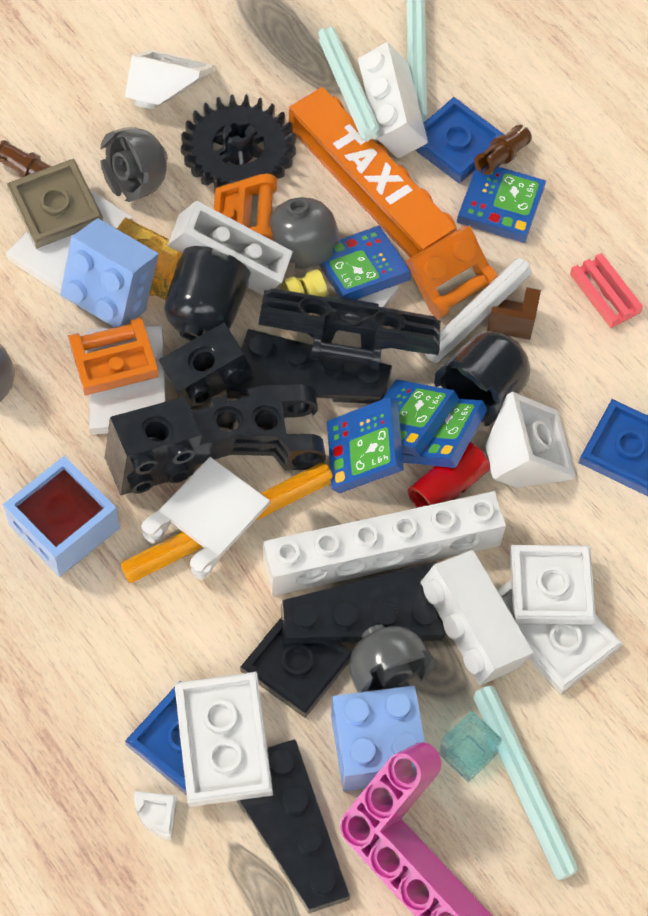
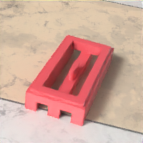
M602 253L596 255L593 261L590 259L584 261L581 267L576 265L571 268V277L610 328L641 313L642 304ZM589 273L592 279L599 286L600 292L603 294L606 300H609L615 307V309L618 311L619 314L617 316L610 308V306L607 304V302L604 300V298L597 291V289L594 287V285L591 283V281L588 279L586 274Z

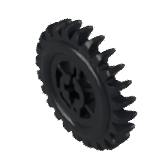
M231 94L229 106L227 107L221 102L220 97H217L215 111L205 102L203 106L204 116H201L195 110L193 112L194 124L187 120L185 123L186 131H183L181 134V154L185 156L184 165L191 168V175L193 177H201V184L208 186L214 183V190L217 187L260 174H271L277 179H281L285 176V169L292 167V158L296 155V135L292 133L293 126L291 122H287L284 125L285 113L281 112L274 118L275 105L273 103L266 111H263V100L261 97L254 107H250L247 94L244 96L241 105H237L234 95ZM263 142L264 150L257 145ZM214 143L223 146L215 152L213 150ZM253 157L257 158L255 161L248 163Z

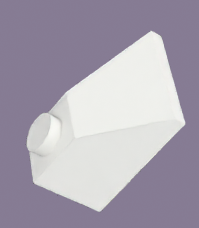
M152 50L134 54L131 58L125 97L135 99L134 105L155 109L156 105L169 101L214 73L215 65Z
M515 392L507 394L485 444L493 480L519 488L567 481L575 478L558 410Z

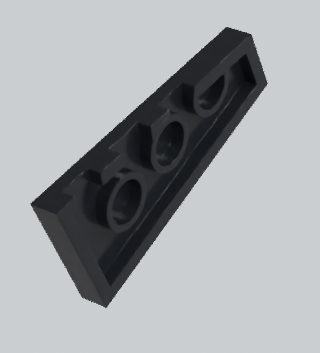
M248 329L241 349L254 374L245 378L240 384L229 387L226 390L227 398L239 399L240 395H246L247 389L261 385L302 384L313 387L316 392V398H329L337 403L372 404L380 401L385 395L391 376L392 365L380 362L378 370H373L367 364L320 356L318 360L310 359L311 344Z
M437 561L282 600L283 644L359 642L363 639L362 634L367 629L376 625L405 627L418 635L422 641H442L445 636L443 621L434 605L426 599L423 586L420 583L434 564H437Z
M296 739L268 747L267 754L273 795L236 800L249 817L260 839L272 853L279 864L280 870L308 914L349 901L350 895Z

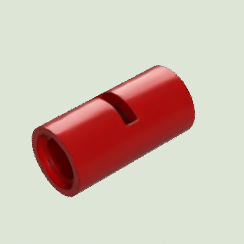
M470 442L456 468L434 466L408 488L409 498L416 508L455 500L460 496V493H464L490 471L489 461L484 453L475 444Z

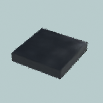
M280 618L240 666V672L243 674L257 672L258 685L306 718L350 663V656L353 651L340 642L283 644L282 618Z

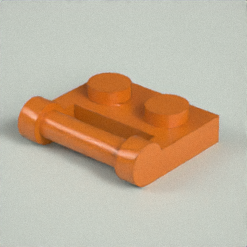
M260 174L215 188L214 210L250 228L253 195L259 194L257 226L250 229L273 240L269 220L272 214L273 194L277 191L278 179L271 174Z
M470 226L461 227L405 261L430 312L437 319L447 315L451 307L482 288H486L497 277V273L488 264ZM468 268H473L476 276L445 295H439L437 287Z
M142 317L130 320L131 324L84 336H80L79 333L68 335L71 352L85 396L159 377L157 364ZM130 339H135L134 342L85 354V350L94 349Z

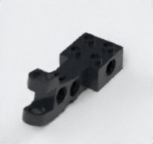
M302 384L261 385L247 389L246 397L228 401L226 395L211 399L210 407L192 411L185 397L111 416L104 458L120 496L132 492L134 494H141L150 490L153 486L167 482H182L193 475L195 465L204 463L209 457L215 460L229 455L274 456L285 471L307 470L319 463H324L326 455L323 439L316 434H286L284 418L303 417L311 413L312 416L315 415L318 411L315 389ZM260 426L266 427V428H268L269 430H263V429H261V428H259V427H260ZM221 428H228V429H230V430H232V431H225V430H222Z

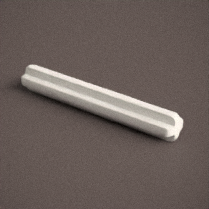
M521 258L515 259L440 331L439 354H426V358L434 363H439L490 315L493 306L498 307L532 274L530 264Z

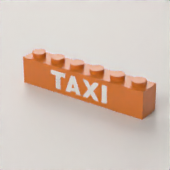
M323 86L289 106V122L293 126L292 133H295L296 137L409 258L457 230L453 218L448 213H443L435 205L430 194L425 189H420L413 182L408 171L402 165H397L390 158L387 150L380 142H375L373 139L369 141L361 139L353 118L346 112L341 101L336 96H331Z

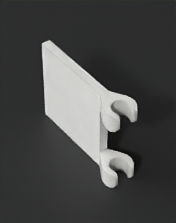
M209 457L159 511L150 515L142 523L143 537L150 543L155 544L161 539L172 523L204 547L190 561L192 575L200 580H204L224 553L270 505V500Z

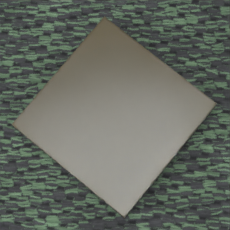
M74 158L7 183V190L36 249L76 234L97 218L103 221V216Z

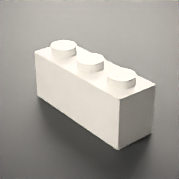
M388 42L359 57L358 61L368 103L379 125L378 131L380 135L377 140L398 159L427 144L428 139L409 63Z
M197 200L178 215L167 244L168 247L180 253H183L184 249L188 247L203 246L212 248L211 255L227 260L228 255L234 256L245 264L251 272L248 288L261 295L264 294V290L268 291L282 283L293 252Z
M474 550L434 564L420 582L426 599L436 608L443 621L445 632L454 640L463 656L467 670L474 675L479 685L517 670L534 653Z

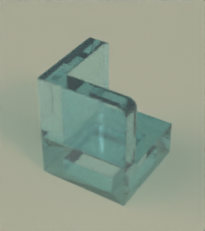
M471 710L443 737L439 754L469 783L497 756L502 739Z

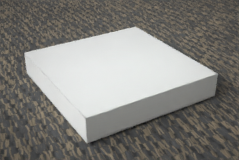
M511 545L513 618L517 624L594 625L596 615L590 546Z

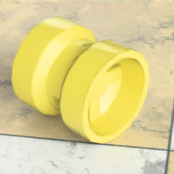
M318 269L307 272L305 277L297 279L292 276L282 281V289L286 291L321 297L328 296L324 278Z

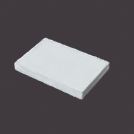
M90 190L103 216V221L125 233L133 225V217ZM27 231L6 252L7 259L60 294L71 236L36 249Z
M162 326L145 327L157 364L159 377L90 394L89 428L91 435L108 434L111 416L166 402L165 373L158 360L164 357ZM112 328L87 329V335ZM135 339L89 349L88 353L134 342Z
M510 580L497 591L513 616ZM597 615L594 625L517 624L534 652L528 659L560 695L616 653L623 644Z
M257 672L174 683L188 806L194 807L272 796Z

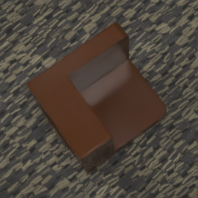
M526 287L523 303L505 299L498 307L493 306L487 331H497L508 336L530 340L541 290Z

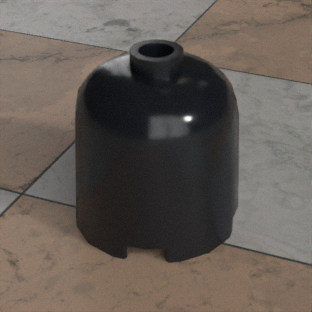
M192 246L185 248L182 256L178 259L165 299L164 309L169 323L179 331V335L185 340L192 341L225 322L229 330L233 325L249 286L248 280L251 275L245 264L234 256L228 255L227 260L211 255L213 249L210 247Z
M497 331L482 332L474 336L435 373L434 384L435 387L441 386L444 389L454 390L459 399L482 400L488 410L481 422H484L485 426H489L497 418L506 395L511 392L519 394L526 386L530 376V363L521 345L510 336Z

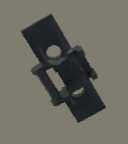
M271 288L268 291L264 290L258 324L301 332L313 337L310 359L318 360L320 356L370 365V369L378 370L382 349L393 348L432 355L439 354L441 321L437 320L435 316L379 307L378 303L332 295L321 297ZM308 313H315V314H318V315H320V316H314V315H310V314H308ZM383 326H389V327H392V328H394V329L385 328V327H383ZM338 330L357 333L361 336V348L332 343V340Z

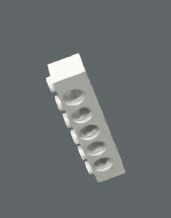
M495 491L263 541V562L272 596L457 556L470 550L475 552L501 546L506 525Z

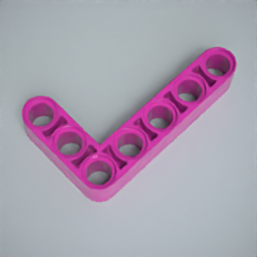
M425 742L416 743L394 754L343 815L340 823L343 838L414 916H492L402 820L403 816L438 776L442 763L440 754L436 748ZM411 761H412V762L414 763V765L416 766L417 772H416L415 769L413 768Z

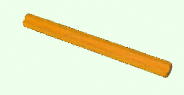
M319 463L261 492L263 496L270 500V505L255 521L331 484L333 475L327 464ZM181 532L122 561L121 570L127 581L133 583L203 547L184 532Z

